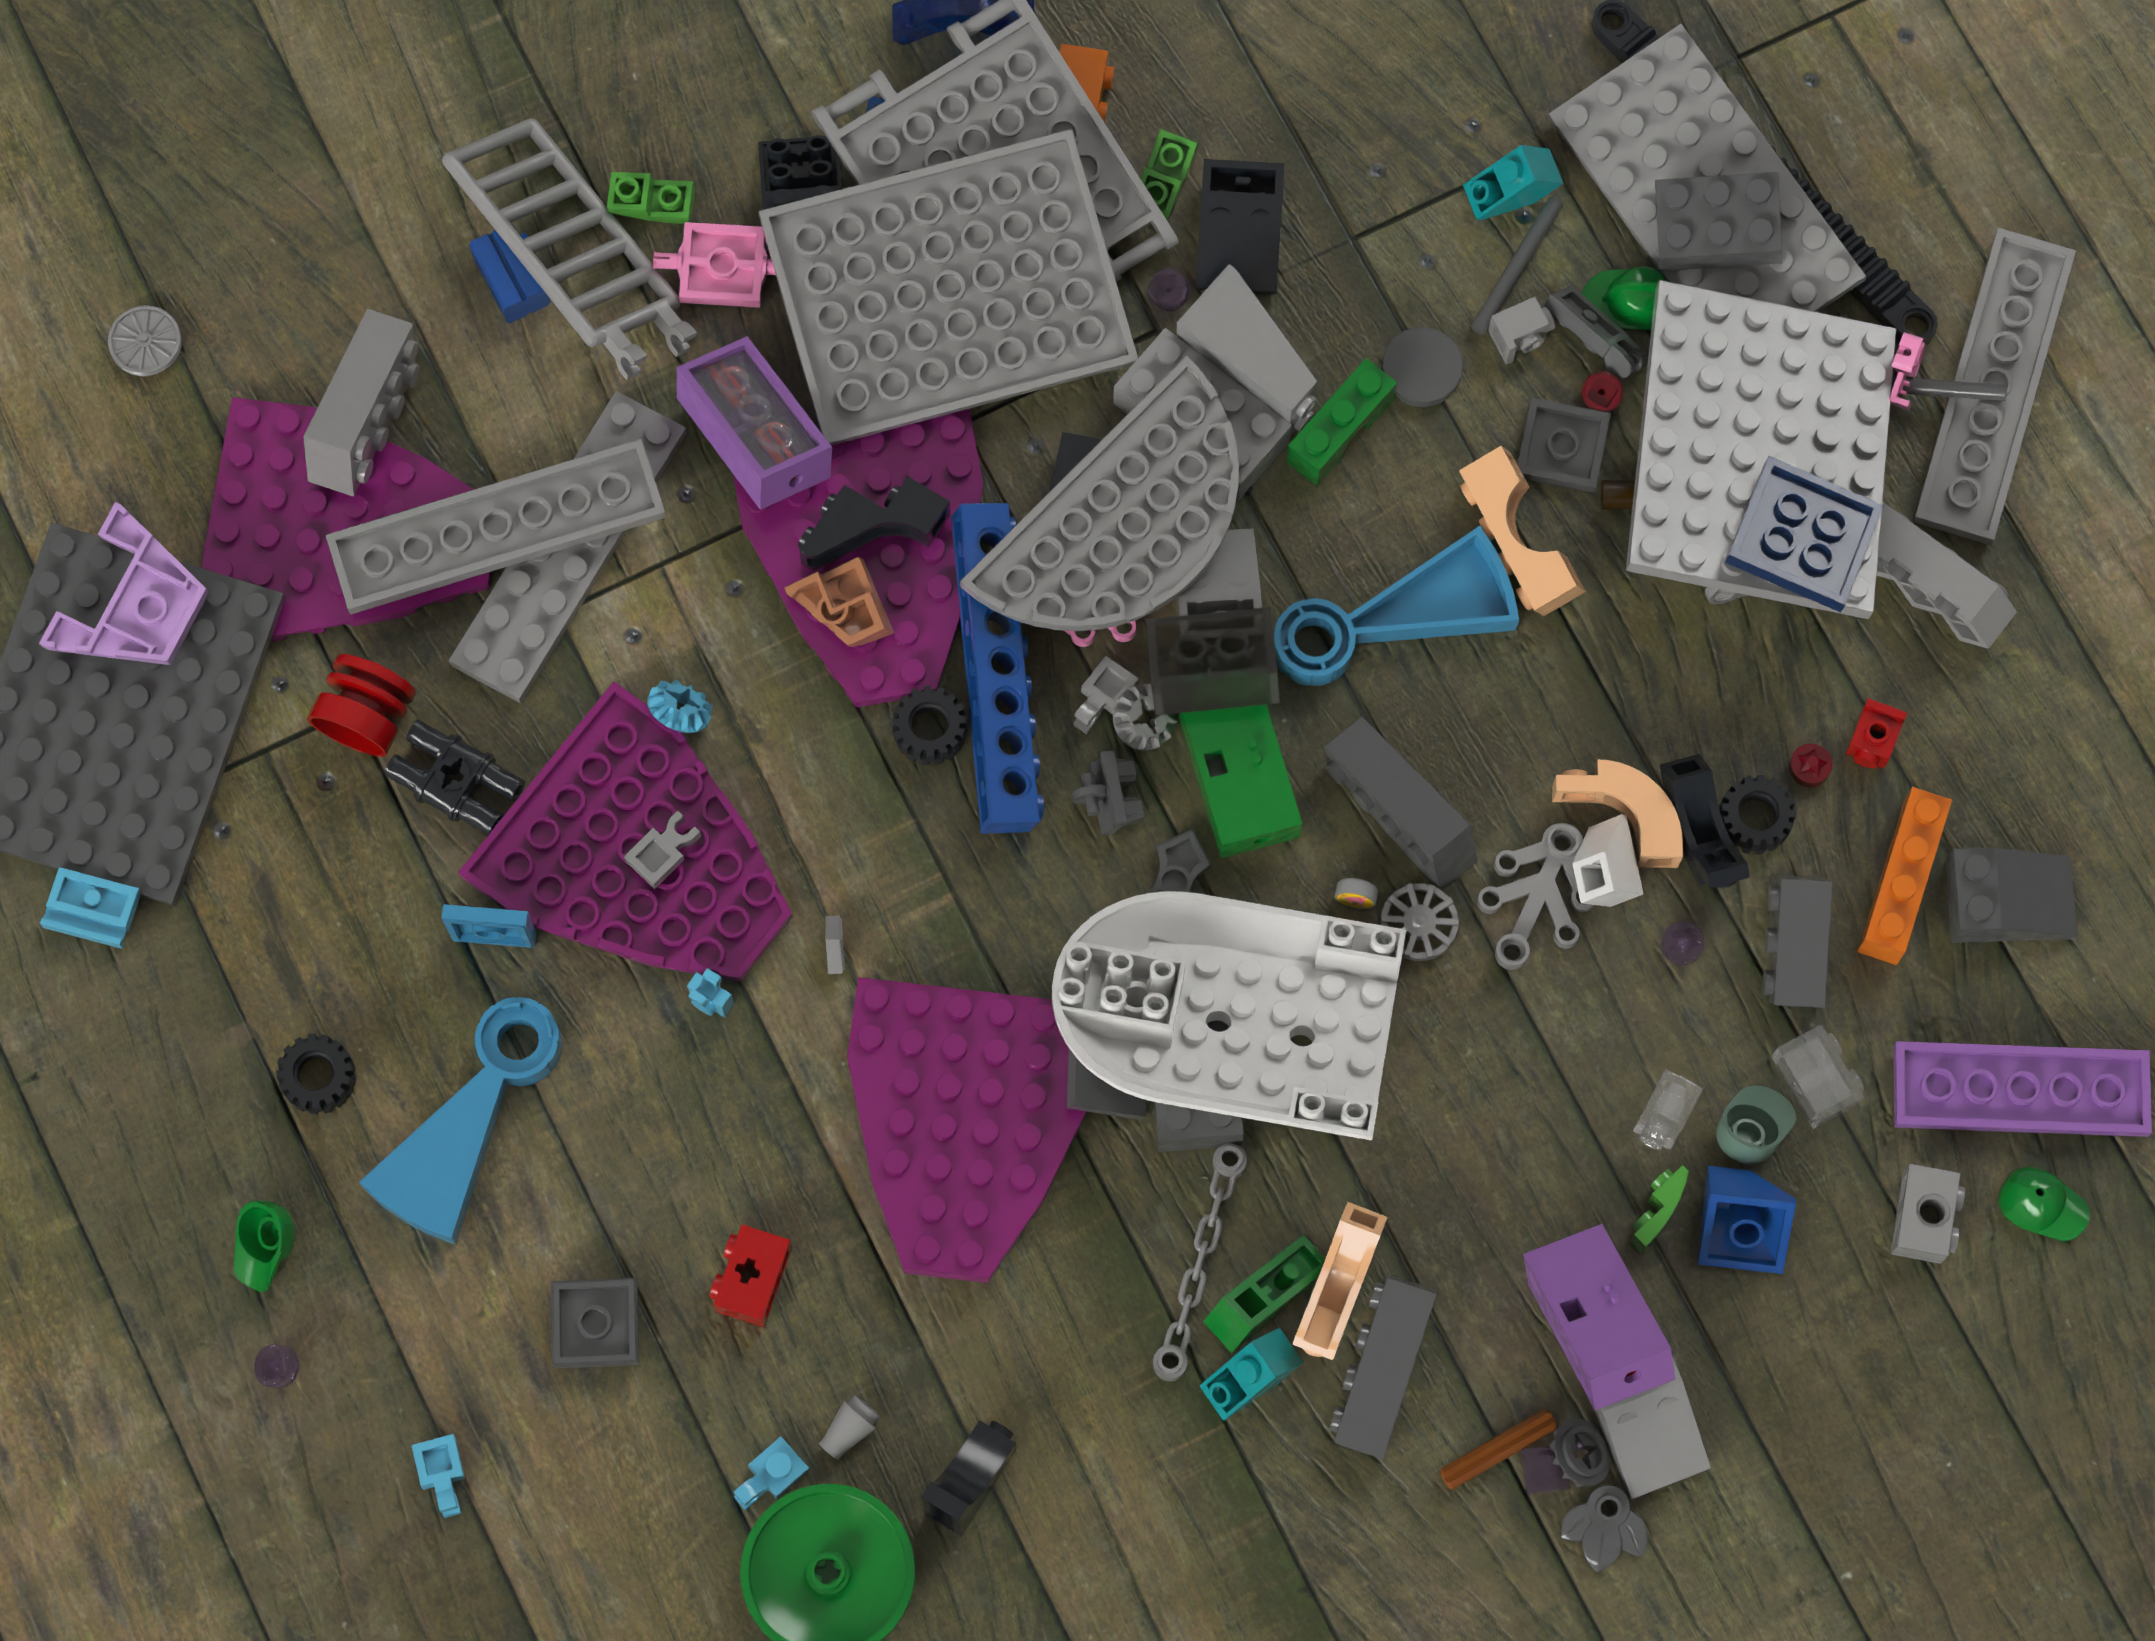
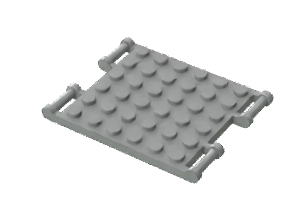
M999 0L960 24L957 21L947 27L951 39L961 50L962 54L901 92H895L884 73L879 69L869 75V81L825 108L823 105H820L811 111L815 122L824 132L857 185L1072 129L1106 249L1109 250L1150 223L1156 230L1155 235L1112 261L1109 256L1116 282L1122 279L1121 274L1164 247L1170 249L1179 243L1170 224L1026 0ZM1013 10L1018 14V20L976 46L970 39L971 36ZM879 94L883 98V103L844 127L838 129L834 123V120L873 96Z

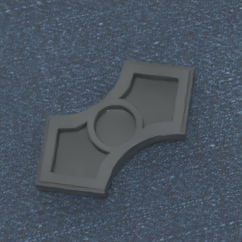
M1193 828L1156 846L1160 870L1155 884L1147 893L1165 891L1191 892L1195 881L1211 868L1212 864Z

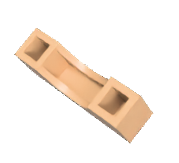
M1500 446L1459 470L1465 481L1460 485V488L1471 506L1478 505L1484 516L1479 519V523L1489 540L1496 539L1502 550L1498 555L1509 576L1515 574L1521 587L1516 589V592L1528 611L1533 608L1534 611L1545 616L1586 592L1567 556L1558 550L1538 552L1528 549L1520 539L1516 528V512L1521 498L1530 487L1511 452Z

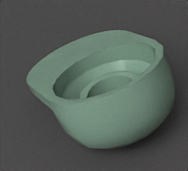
M1757 1085L1745 1087L1737 1093L1723 1111L1716 1127L1717 1143L1724 1153L1740 1163L1749 1165L1760 1164L1773 1155L1777 1147L1794 1127L1796 1122L1795 1110L1782 1094L1771 1088Z

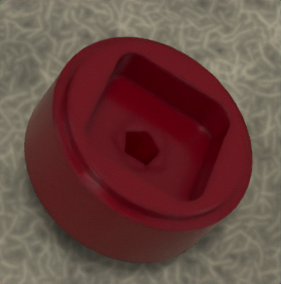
M1597 371L1590 374L1584 380L1581 387V397L1590 409L1609 412L1615 409L1621 402L1623 387L1620 380L1613 374L1606 371Z
M1817 744L1800 746L1795 750L1789 762L1791 777L1795 782L1804 787L1821 785L1827 780L1832 770L1830 754L1825 748Z

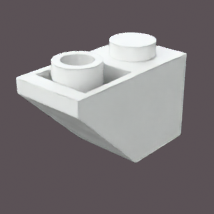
M1621 814L1589 827L1572 863L1580 902L1583 904L1612 907L1643 895L1627 815Z

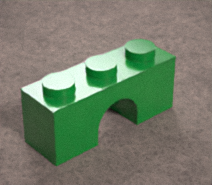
M1365 358L1289 443L1286 463L1317 487L1341 461L1347 445L1363 426L1369 429L1394 401L1398 382Z

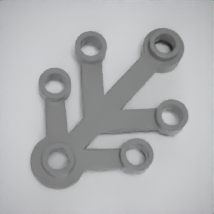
M1557 823L1550 826L1544 832L1542 842L1516 851H1501L1496 856L1494 869L1499 876L1504 878L1514 876L1519 866L1543 859L1546 860L1540 873L1497 888L1493 886L1485 887L1478 895V908L1486 914H1494L1500 910L1502 904L1529 895L1512 933L1504 935L1498 941L1495 949V958L1498 964L1505 969L1516 970L1526 963L1530 953L1527 939L1544 902L1555 926L1553 934L1555 943L1564 949L1572 948L1576 945L1580 936V930L1571 921L1555 881L1561 865L1573 889L1570 897L1572 907L1579 912H1587L1594 906L1591 904H1581L1576 899L1578 888L1572 863L1583 838L1579 830L1570 824ZM1557 839H1564L1569 843V849L1565 851L1558 850L1554 842ZM1503 858H1510L1515 866L1511 870H1506L1500 866L1499 861ZM1492 894L1497 898L1498 903L1494 906H1487L1483 902V896ZM1570 929L1574 934V938L1570 941H1565L1559 936V931ZM1507 948L1516 949L1519 953V958L1516 960L1507 959L1504 955V950Z

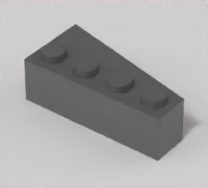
M1363 717L1324 746L1328 762L1325 768L1329 775L1338 784L1344 783L1358 805L1375 818L1384 831L1396 842L1432 885L1444 890L1477 863L1471 825Z

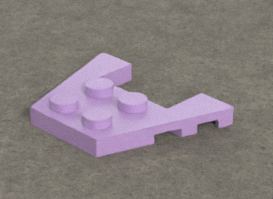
M115 502L98 535L101 539L135 554L96 628L89 627L56 611L39 644L43 648L52 651L171 665L210 592L121 504Z

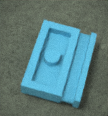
M59 867L46 904L47 909L44 918L40 921V925L45 929L123 949L127 931L129 932L141 897L139 894L140 889Z

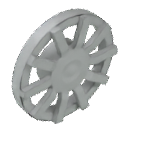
M1409 883L1396 890L1387 899L1381 912L1380 925L1388 926V923H1402L1403 928L1401 929H1405L1406 935L1410 937L1406 949L1403 948L1402 957L1413 961H1427L1439 957L1451 947L1458 932L1459 916L1453 900L1441 889L1431 884ZM1415 892H1427L1423 904H1418ZM1408 893L1412 906L1408 908L1398 898ZM1435 895L1443 902L1431 909L1429 904L1432 896ZM1392 904L1404 913V917L1388 916ZM1448 908L1451 918H1436L1437 913ZM1436 925L1452 926L1449 937L1435 928ZM1431 935L1443 942L1440 947L1432 950L1429 940ZM1416 940L1423 941L1426 952H1412Z

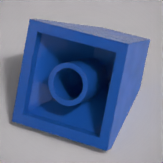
M1708 1166L1702 1199L1698 1265L1783 1274L1796 1199L1751 1170Z

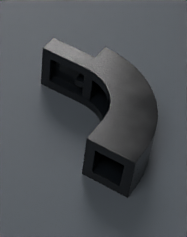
M1700 754L1660 764L1664 791L1671 800L1680 821L1683 854L1699 886L1707 884L1710 889L1714 887L1726 888L1734 885L1739 880L1750 878L1748 863L1732 843L1723 823L1717 802L1712 770Z

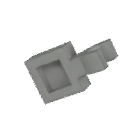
M1105 656L1081 686V693L1088 698L1076 711V720L1073 725L1087 734L1096 723L1103 709L1113 714L1114 706L1119 696L1128 688L1138 685L1139 678Z

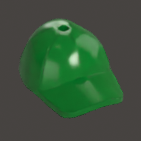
M2026 1166L2013 1170L2008 1174L1998 1193L1999 1207L2009 1221L2021 1229L2064 1242L2073 1240L2084 1231L2090 1219V1209L2085 1200L2065 1185L2058 1177L2043 1169ZM2036 1190H2041L2042 1196H2038Z
M269 1201L248 1202L240 1210L236 1221L234 1273L243 1284L259 1292L269 1290L279 1263L289 1257L294 1247V1222L289 1211L280 1204Z

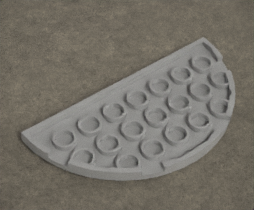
M1188 356L960 581V587L980 603L1013 620L1053 630L1086 631L1119 626L1140 619L1177 598L1198 579L1218 552L1229 529L1239 486V460L1233 427L1218 399V394L1204 373Z

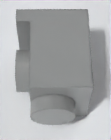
M1533 297L1492 315L1488 332L1507 365L1514 361L1517 351L1522 350L1523 353H1527L1541 346L1544 343V339H1546L1547 332L1555 329V324L1549 310L1546 307L1541 308L1536 297Z

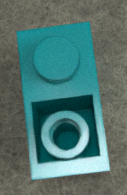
M1520 145L1463 184L1476 220H1484L1534 204L1564 183L1550 149Z
M1278 1328L1250 1342L1199 1386L1222 1420L1225 1421L1280 1384L1304 1362L1282 1330Z

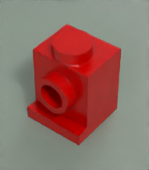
M1868 698L1861 710L1845 754L1854 757L1853 760L1863 767L1875 769L1878 766L1884 769L1890 760L1907 712ZM1870 730L1882 734L1884 737L1882 739H1875L1871 736Z

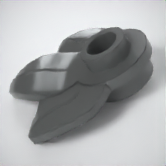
M1605 1484L1595 1488L1589 1494L1587 1502L1572 1507L1566 1513L1562 1522L1561 1537L1570 1541L1582 1540L1584 1556L1589 1565L1597 1572L1610 1566L1619 1556L1621 1549L1632 1555L1642 1556L1647 1547V1529L1644 1521L1630 1510V1502L1627 1495L1615 1485ZM1605 1500L1616 1502V1510L1612 1514L1606 1515L1601 1512V1504Z

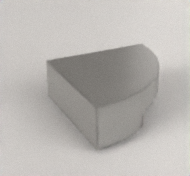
M840 915L825 916L828 974H841L845 970L842 918H840Z

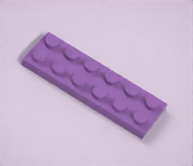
M1896 1041L1893 1045L1894 1128L2148 1137L2152 1134L2149 1050Z

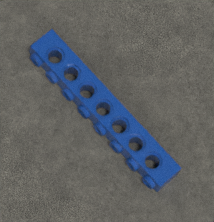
M1009 503L960 504L951 515L981 834L1030 832L1043 817L1044 802L1042 795L1037 794L1036 779H1038L1040 773V762L1038 755L1033 754L1032 739H1034L1036 734V721L1034 715L1029 714L1028 699L1031 698L1032 681L1030 675L1025 674L1024 659L1028 655L1026 635H1021L1019 621L995 612L977 601L960 587V581L987 555L981 550L980 542L988 543L994 548L1016 526V521L1014 517H1010ZM987 621L998 623L1002 628L1003 635L991 632ZM991 660L1001 662L1005 666L1007 674L1002 675L995 672L992 668ZM995 700L1004 701L1010 708V715L999 712L995 706ZM999 740L1008 741L1014 748V755L1004 753L999 746ZM1003 780L1012 781L1018 788V795L1009 794L1003 787Z

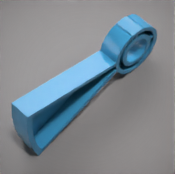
M1478 526L1350 614H1347L1338 605L1318 598L1293 603L1277 620L1272 640V654L1279 670L1286 677H1290V680L1305 686H1323L1331 683V681H1335L1347 670L1353 657L1355 644L1516 631L1519 615L1515 595L1506 569L1495 547L1481 526ZM1304 627H1321L1332 637L1333 647L1323 656H1309L1299 650L1295 644L1294 636Z
M506 998L492 1005L484 1012L475 1031V1047L484 1068L359 1182L362 1188L383 1208L408 1225L430 1236L456 1245L507 1086L521 1087L535 1084L548 1076L559 1062L562 1036L551 1012L545 1006L530 998ZM519 1025L533 1028L538 1033L539 1043L531 1056L523 1060H512L500 1052L501 1038L508 1029Z

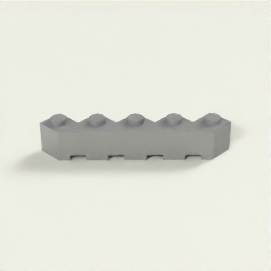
M1882 502L1884 506L1881 511L1876 576L1894 580L1912 607L1941 614L1959 641L1989 649L2017 613L2007 598L2009 595L2007 590L1961 559L1953 550L1943 546L1918 528L1906 516L1896 512Z

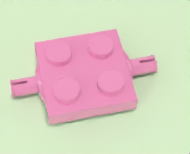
M685 222L683 242L678 253L654 251L653 269L677 270L680 279V303L760 308L762 285L766 280V275H776L772 260L767 259L765 235L761 226Z

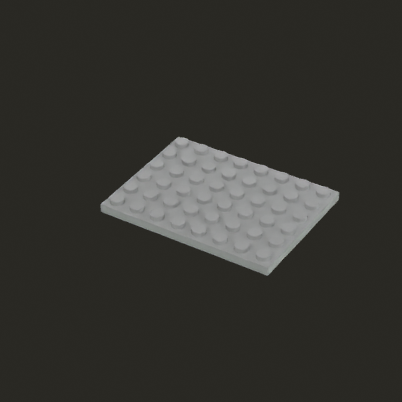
M1072 129L759 211V218L819 429L830 445L1133 365L1138 359Z
M1660 280L1655 290L1626 571L1840 613L1725 563V560L1768 456L1882 504L1890 412L1889 397L1892 387V363L1894 360L1896 328ZM1881 514L1847 603L1840 614L1869 619L1874 611Z

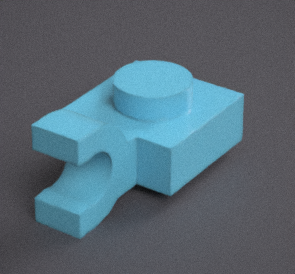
M708 968L703 975L696 972L687 985L688 997L692 1000L691 1003L709 1016L716 1012L725 1018L734 1005L732 994L720 986L722 982L721 976Z
M451 1434L411 1445L422 1489L435 1487L439 1511L443 1513L444 1518L461 1514L453 1482L465 1479L455 1435Z
M780 1436L748 1464V1468L755 1476L748 1479L734 1491V1499L745 1511L767 1491L777 1500L809 1472V1467Z

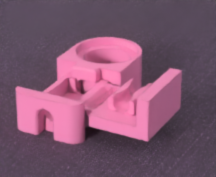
M1906 332L1903 333L1892 363V367H1894L1893 372L1897 374V378L1889 397L1890 405L1910 411V400L1899 398V396H1907V391H1904L1903 387H1910V382L1905 379L1915 378L1926 348V344L1923 342L1924 338Z

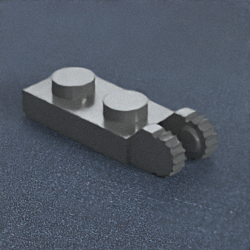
M1568 286L1550 295L1544 307L1553 314L1554 319L1560 325L1569 328L1582 339L1583 344L1588 350L1604 358L1607 370L1614 373L1615 376L1624 379L1646 367L1648 357H1646V353L1643 350H1640V346L1631 340L1625 331L1573 286Z

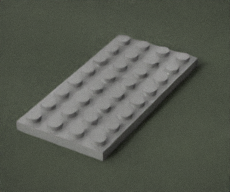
M1682 24L1670 30L1548 114L1550 121L1667 282L1819 312L1866 280V275ZM1778 172L1782 238L1781 264L1660 271L1655 180Z

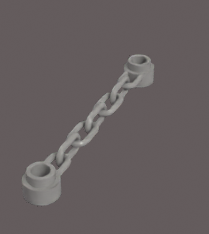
M1233 1143L1221 1145L1214 1153L1212 1162L1214 1175L1210 1185V1193L1215 1200L1211 1213L1201 1218L1195 1235L1194 1246L1199 1252L1196 1265L1185 1272L1179 1289L1178 1300L1183 1309L1179 1321L1173 1322L1169 1326L1163 1346L1157 1350L1153 1358L1154 1372L1164 1381H1176L1186 1372L1187 1356L1185 1352L1191 1333L1189 1326L1186 1324L1190 1308H1194L1200 1303L1207 1277L1201 1268L1205 1255L1212 1253L1218 1244L1222 1230V1221L1217 1214L1221 1201L1231 1197L1236 1179L1244 1173L1246 1168L1247 1156L1245 1151ZM1232 1153L1238 1158V1162L1234 1166H1227L1223 1163L1222 1157L1225 1154ZM1219 1177L1229 1180L1226 1193H1224L1223 1187H1219L1216 1191ZM1207 1221L1209 1227H1213L1216 1222V1228L1209 1247L1208 1241H1203L1200 1244ZM1191 1275L1193 1281H1197L1200 1276V1282L1193 1301V1297L1190 1294L1186 1296V1299L1184 1298ZM1175 1329L1177 1335H1181L1184 1330L1180 1347L1170 1345ZM1166 1355H1174L1179 1363L1175 1368L1168 1369L1163 1365L1162 1359Z

